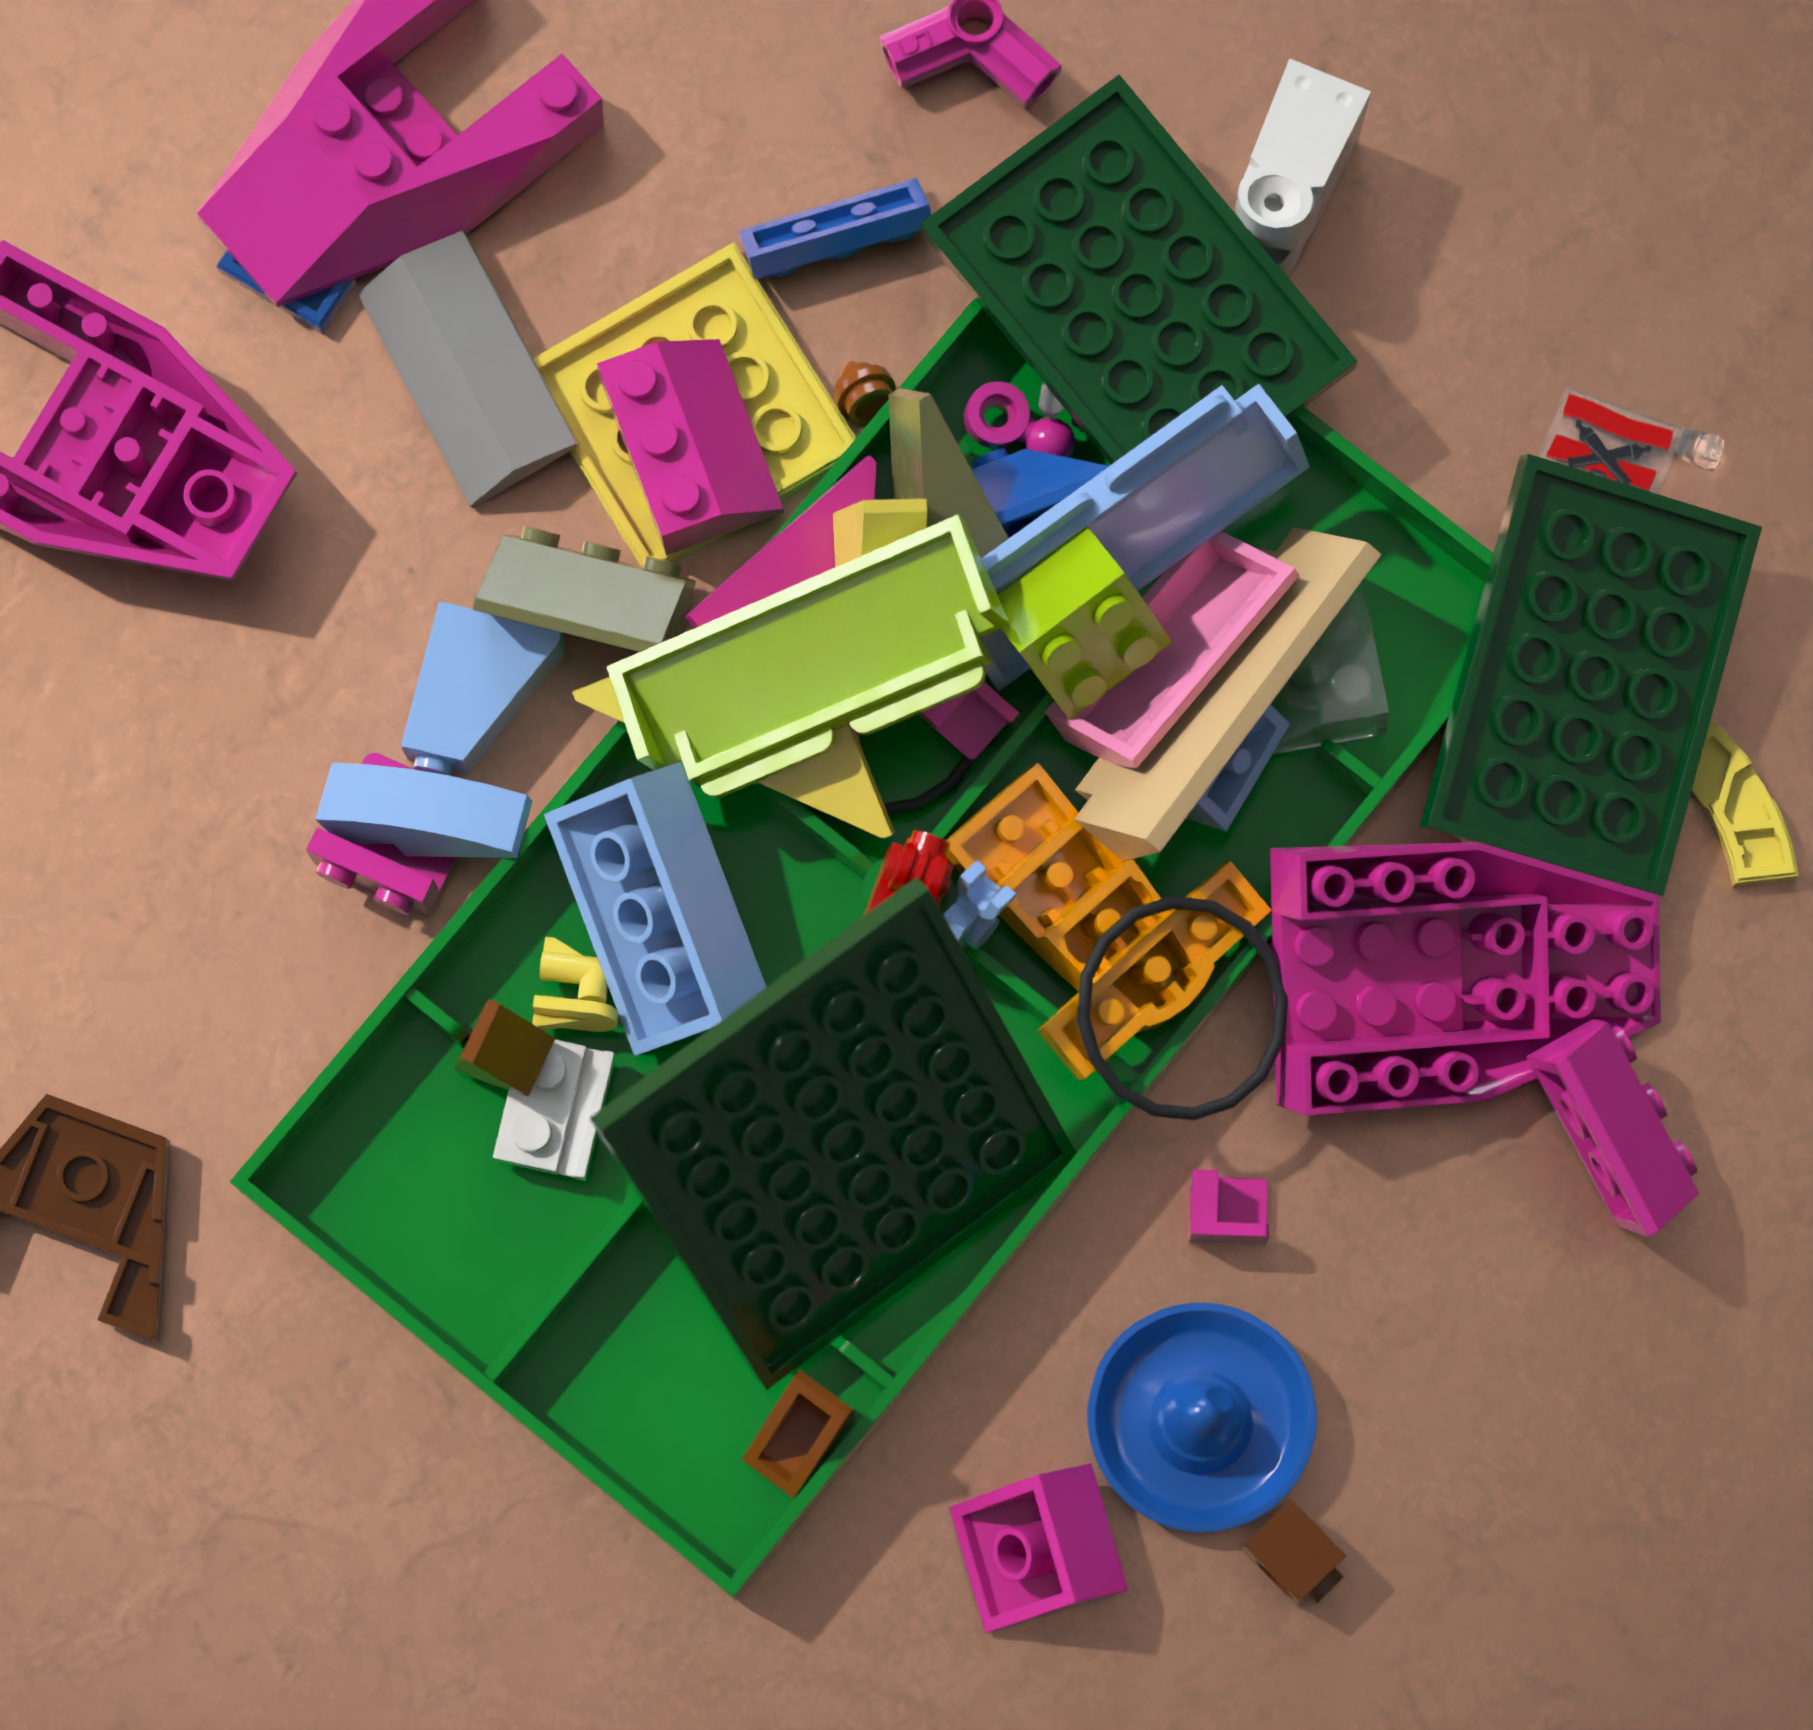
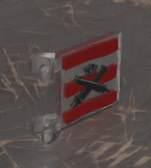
M1566 386L1538 457L1659 494L1675 455L1699 468L1714 471L1720 464L1725 445L1724 440L1715 434L1682 428Z

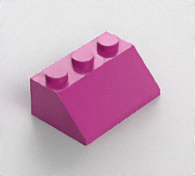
M720 339L655 342L597 363L603 389L666 555L784 513V508Z
M1592 1019L1526 1056L1616 1226L1649 1237L1660 1231L1699 1194L1691 1179V1176L1697 1173L1695 1162L1685 1145L1679 1139L1672 1142L1661 1122V1119L1667 1117L1665 1106L1650 1083L1647 1082L1641 1085L1630 1064L1637 1060L1636 1052L1627 1035L1619 1026L1611 1028L1608 1022Z

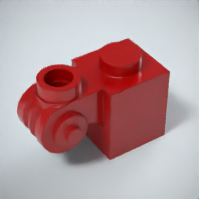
M917 830L913 831L911 838H907L904 846L893 842L886 851L863 916L915 878L919 879L930 890L936 903L940 906L943 895L946 896L950 888L951 881L949 879L954 868L953 864L948 863L949 858L946 856L950 843L932 834Z

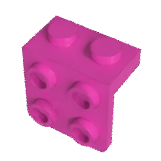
M379 753L368 754L361 763L413 769ZM318 827L306 848L310 858L318 866L317 875L346 889H351L353 883H357L375 891L376 894L373 898L375 901L404 915H409L411 908L428 916L431 915L458 857L405 856L394 844H354Z

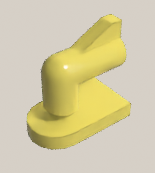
M545 937L540 964V980L579 984L578 998L576 1000L535 995L532 1024L542 1030L566 1028L606 1032L616 1029L619 1012L616 1008L605 1004L608 984L598 958L583 956L558 939Z

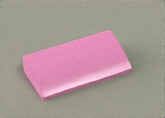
M1223 531L1219 532L1166 570L1142 597L1172 640V643L1156 654L1150 662L1136 669L1103 694L1097 702L1087 706L1072 719H1068L1055 701L1045 711L1046 715L1066 742L1108 762L1129 768H1138L1299 577L1298 572L1294 567Z

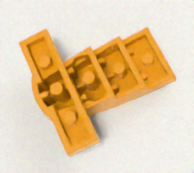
M1036 763L1026 769L946 840L950 843L946 856L961 874L976 860L987 868L984 875L1001 889L1007 885L1016 893L1014 900L998 915L1045 962L1079 991L1080 975L1099 937L1132 908L1160 900L1161 898L1134 859L1122 861L1074 820L1079 812L1042 766ZM1231 861L1220 865L1186 896L1187 898L1213 900L1250 921L1253 926L1272 911ZM1171 909L1139 919L1110 944L1093 978L1090 1020L1103 1059L1107 1060L1135 1033L1155 1029L1189 1006L1205 987L1215 967L1213 963L1239 941L1244 934L1210 913ZM1078 993L1037 1029V1032L1078 1080L1087 1078L1095 1068L1088 1060L1077 1022Z

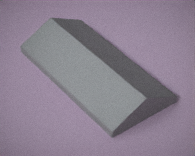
M462 230L400 256L358 293L365 310L470 507H477L580 446L466 232Z

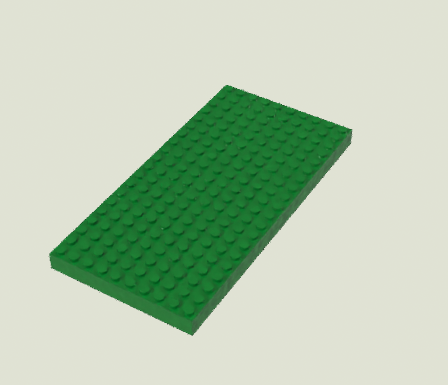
M975 298L899 387L901 389L931 394L971 469H973L971 463L975 459L991 451L998 450L984 447L974 441L964 424L966 404L979 387L990 382L1009 383L1018 388L1027 399L1031 419L1038 421L1042 418L1050 417L1045 416L1038 407L1042 380ZM889 400L771 540L860 461L870 455L877 463L874 500H893ZM1063 407V411L1054 417L1065 421L1074 432L1076 444L1071 458L1111 466L1084 431L1071 424L1072 417ZM997 408L985 410L984 417L990 426L999 428L1005 425L1006 418L1001 410ZM1306 408L1299 411L1288 422L1298 434L1310 467L1222 531L1254 548L1258 547L1276 551L1291 529L1295 527L1368 542L1381 556L1271 702V705L1290 725L1227 832L1185 818L1161 852L1134 858V861L1161 899L1169 896L1186 897L1220 865L1231 861L1272 910L1270 848L1351 846L1444 732L1448 723L1493 552ZM1017 440L1010 446L1000 449H1006L1008 455L1026 449L1023 442ZM1160 576L1138 591L1141 597L1147 593ZM1031 669L999 692L987 675L985 676L986 684L1015 708L1019 714L1011 723H1007L984 748L955 789L921 810L888 815L895 832L886 838L878 837L758 782L724 797L714 798L706 794L702 788L689 781L766 987L863 917L887 849L893 842L904 846L907 838H911L914 830L926 832L947 840L1026 769L1036 763L1042 766L1075 809L1080 812L1087 800L1075 789L1099 757L1083 751L1063 739L1045 713L1054 702V699ZM918 714L872 734H860L859 743L883 803L920 796L947 779L963 757L961 752ZM618 720L524 831L517 858H502L229 1182L698 1571L737 1601L1126 1123L1137 1107L1116 1096L1096 1069L1087 1078L1078 1080L1037 1032V1029L1078 994L1079 991L1060 976L997 915L996 917L1000 922L987 941L976 950L967 945L963 951L1077 1154L1067 1166L766 1390L746 1364L599 1133H597L586 1181L494 1161V1149L509 1090L454 1070L488 999L503 1005L532 1023L535 995L576 1000L578 998L579 984L540 980V964L545 937L556 938L583 956L597 957L544 814L632 777L654 771L637 760L626 724ZM955 866L949 879L951 881L947 895H943L939 906L943 914L956 903L959 896L957 882L961 873ZM1272 911L1254 926L1268 946L1272 943ZM1245 936L1213 963L1215 967L1205 987L1189 1006L1159 1027L1135 1033L1105 1060L1126 1087L1147 1097L1261 957ZM608 987L605 1004L616 1008ZM620 1016L616 1029L612 1031L594 1032L566 1028L543 1031L556 1038V1040L583 1045L586 1048L615 1053L616 1058L604 1104L605 1107L709 1029L636 1056L633 1054ZM801 1370L851 1407L855 1418L793 1499L741 1459L793 1377Z

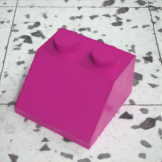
M1091 1463L1038 1474L949 1507L985 1633L1083 1606L1128 1590Z

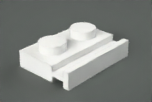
M555 1039L529 1096L527 1097L509 1090L494 1149V1161L586 1181L598 1133L589 1118L604 1107L616 1058L615 1053L594 1050L583 1045Z

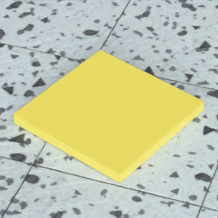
M734 242L533 358L580 445L569 451L640 567H643L645 556L677 563L721 536L669 555L665 554L603 389L597 363L655 342L720 339L781 501L824 477L856 439L759 281L754 279L749 265Z

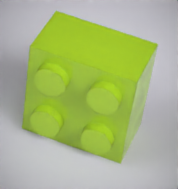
M1088 526L998 594V598L1010 622V625L1001 628V630L1069 720L1087 706L1097 702L1103 694L1136 669L1150 662L1156 654L1172 643V640L1127 575Z

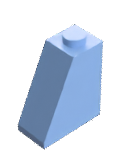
M439 601L401 744L407 760L415 761L413 768L419 771L451 776L452 770L469 774L564 657L567 646L564 633Z

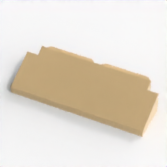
M1293 527L1276 551L1257 547L1256 549L1294 567L1299 577L1138 768L1120 766L1098 758L1075 789L1087 802L1074 820L1122 861L1161 852L1381 556L1368 542Z

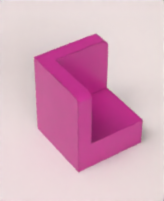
M983 682L979 688L921 712L918 715L966 758L975 759L998 732L1017 717L1019 712L989 685Z
M1193 1169L1190 1177L1188 1242L1266 1245L1269 1239L1267 1181L1257 1178L1219 1177V1170Z

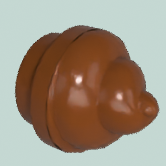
M850 361L842 368L841 374L836 381L834 402L844 417L850 418L857 425H868L889 400V394L896 390V385L886 368L876 364L871 365L867 362L857 363Z

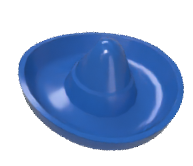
M1202 1302L1179 1304L1161 1309L1135 1322L1113 1342L1099 1363L1093 1379L1087 1407V1425L1090 1443L1099 1468L1115 1492L1128 1505L1152 1521L1167 1527L1189 1532H1215L1231 1529L1255 1520L1277 1505L1291 1491L1303 1473L1311 1455L1316 1436L1317 1413L1314 1391L1305 1365L1290 1343L1276 1329L1240 1309L1222 1304Z

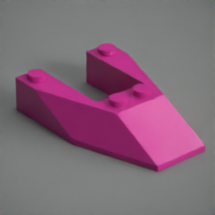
M353 0L301 56L198 210L197 216L276 307H280L331 288L333 285L345 280L355 279L387 267L406 253L462 230L468 234L604 126L602 97L563 54H560L457 135L394 64L476 0Z
M2 239L0 243V324L70 361L71 364L14 457L11 458L0 451V529L38 546L233 581L296 477L297 471L163 326Z

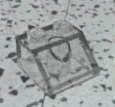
M1365 591L1352 593L1271 702V705L1290 723L1273 754L1317 747L1326 738L1339 743L1386 734L1389 708Z

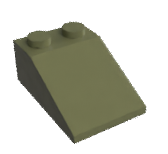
M901 388L890 393L889 417L893 500L927 499L926 528L955 515L961 516L982 559L1009 538L930 393Z

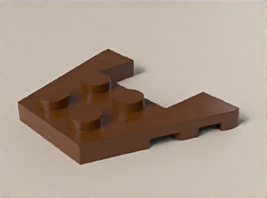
M46 1094L0 1148V1215L11 1216L121 1257L97 1320L114 1328L156 1342L159 1334L170 1141L164 1136Z

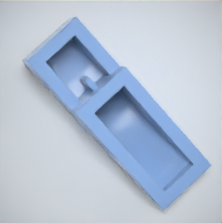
M332 763L315 820L327 832L354 844H394L405 856L517 858L532 800L528 795L449 775L370 764Z

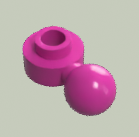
M990 382L984 384L973 393L964 410L966 430L974 441L984 447L1000 449L1010 446L1019 440L1025 444L1026 449L1071 458L1075 450V435L1071 427L1065 421L1055 417H1046L1038 421L1031 419L1027 399L1018 388L1009 383ZM989 408L1001 410L1006 418L1005 425L999 428L990 426L984 417L985 410Z

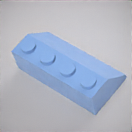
M682 761L632 777L544 814L634 1056L712 1028L767 988Z

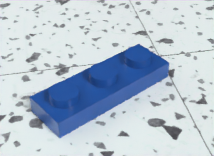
M917 178L738 230L754 279L765 276L782 277L795 272L799 266L825 258L833 260L847 258L855 254L862 247L886 240L899 242L910 239L920 231V223L932 214L924 192Z

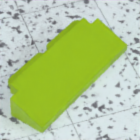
M955 515L609 665L607 669L637 760L653 770L682 761L689 781L702 788L709 796L721 798L827 753L835 743L834 731L850 724L860 734H872L979 688L986 676L984 667L992 664L981 637L1010 625V622L964 519L959 515Z

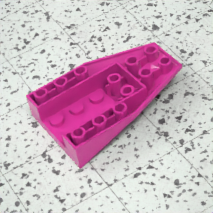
M1478 842L1270 848L1272 949L1277 957L1283 988L1288 997L1285 1041L1275 1060L1277 1106L1309 1116L1487 1101L1536 1079L1537 1076L1526 1056L1592 1019L1608 1022L1611 1028L1619 1026L1627 1037L1661 1023L1659 895Z

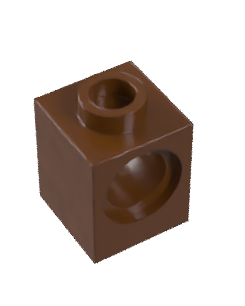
M1291 1499L1241 1548L1295 1605L1300 1603L1307 1595L1317 1604L1344 1577L1336 1566L1346 1557V1554Z

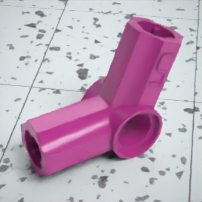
M953 0L950 6L880 36V45L887 65L901 89L964 62L976 64L1026 109L1032 103H1036L1051 88L1062 70V65L1003 13L998 0ZM975 17L987 21L991 28L984 34L970 35L962 31L960 25L965 20Z

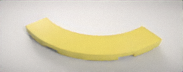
M1711 719L1691 795L1708 817L1720 841L1727 861L1732 887L1796 880L1799 874L1792 842L1774 798L1771 799L1765 785L1752 768V762L1748 756Z

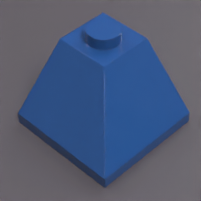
M998 449L980 456L971 463L972 471L1008 538H1011L1109 467L1107 465L1029 449H1023L1008 455L1006 449Z

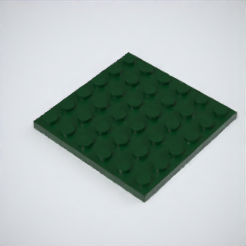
M917 878L902 887L589 1118L746 1364L766 1390L1067 1166L1077 1154L933 895Z

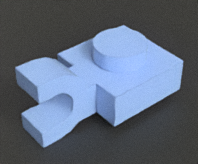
M977 860L960 875L957 882L959 893L957 901L943 914L962 949L967 945L974 950L982 946L1000 922L996 916L1014 900L1016 895L1007 885L1001 889L984 875L987 868Z

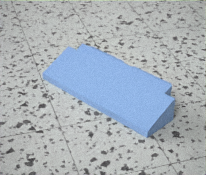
M1260 384L1235 401L1223 385H1221L982 558V561L998 595L1088 526L1124 571L1136 590L1139 591L1310 466L1297 432ZM1001 629L981 637L992 661V664L984 667L985 672L998 692L1030 669Z

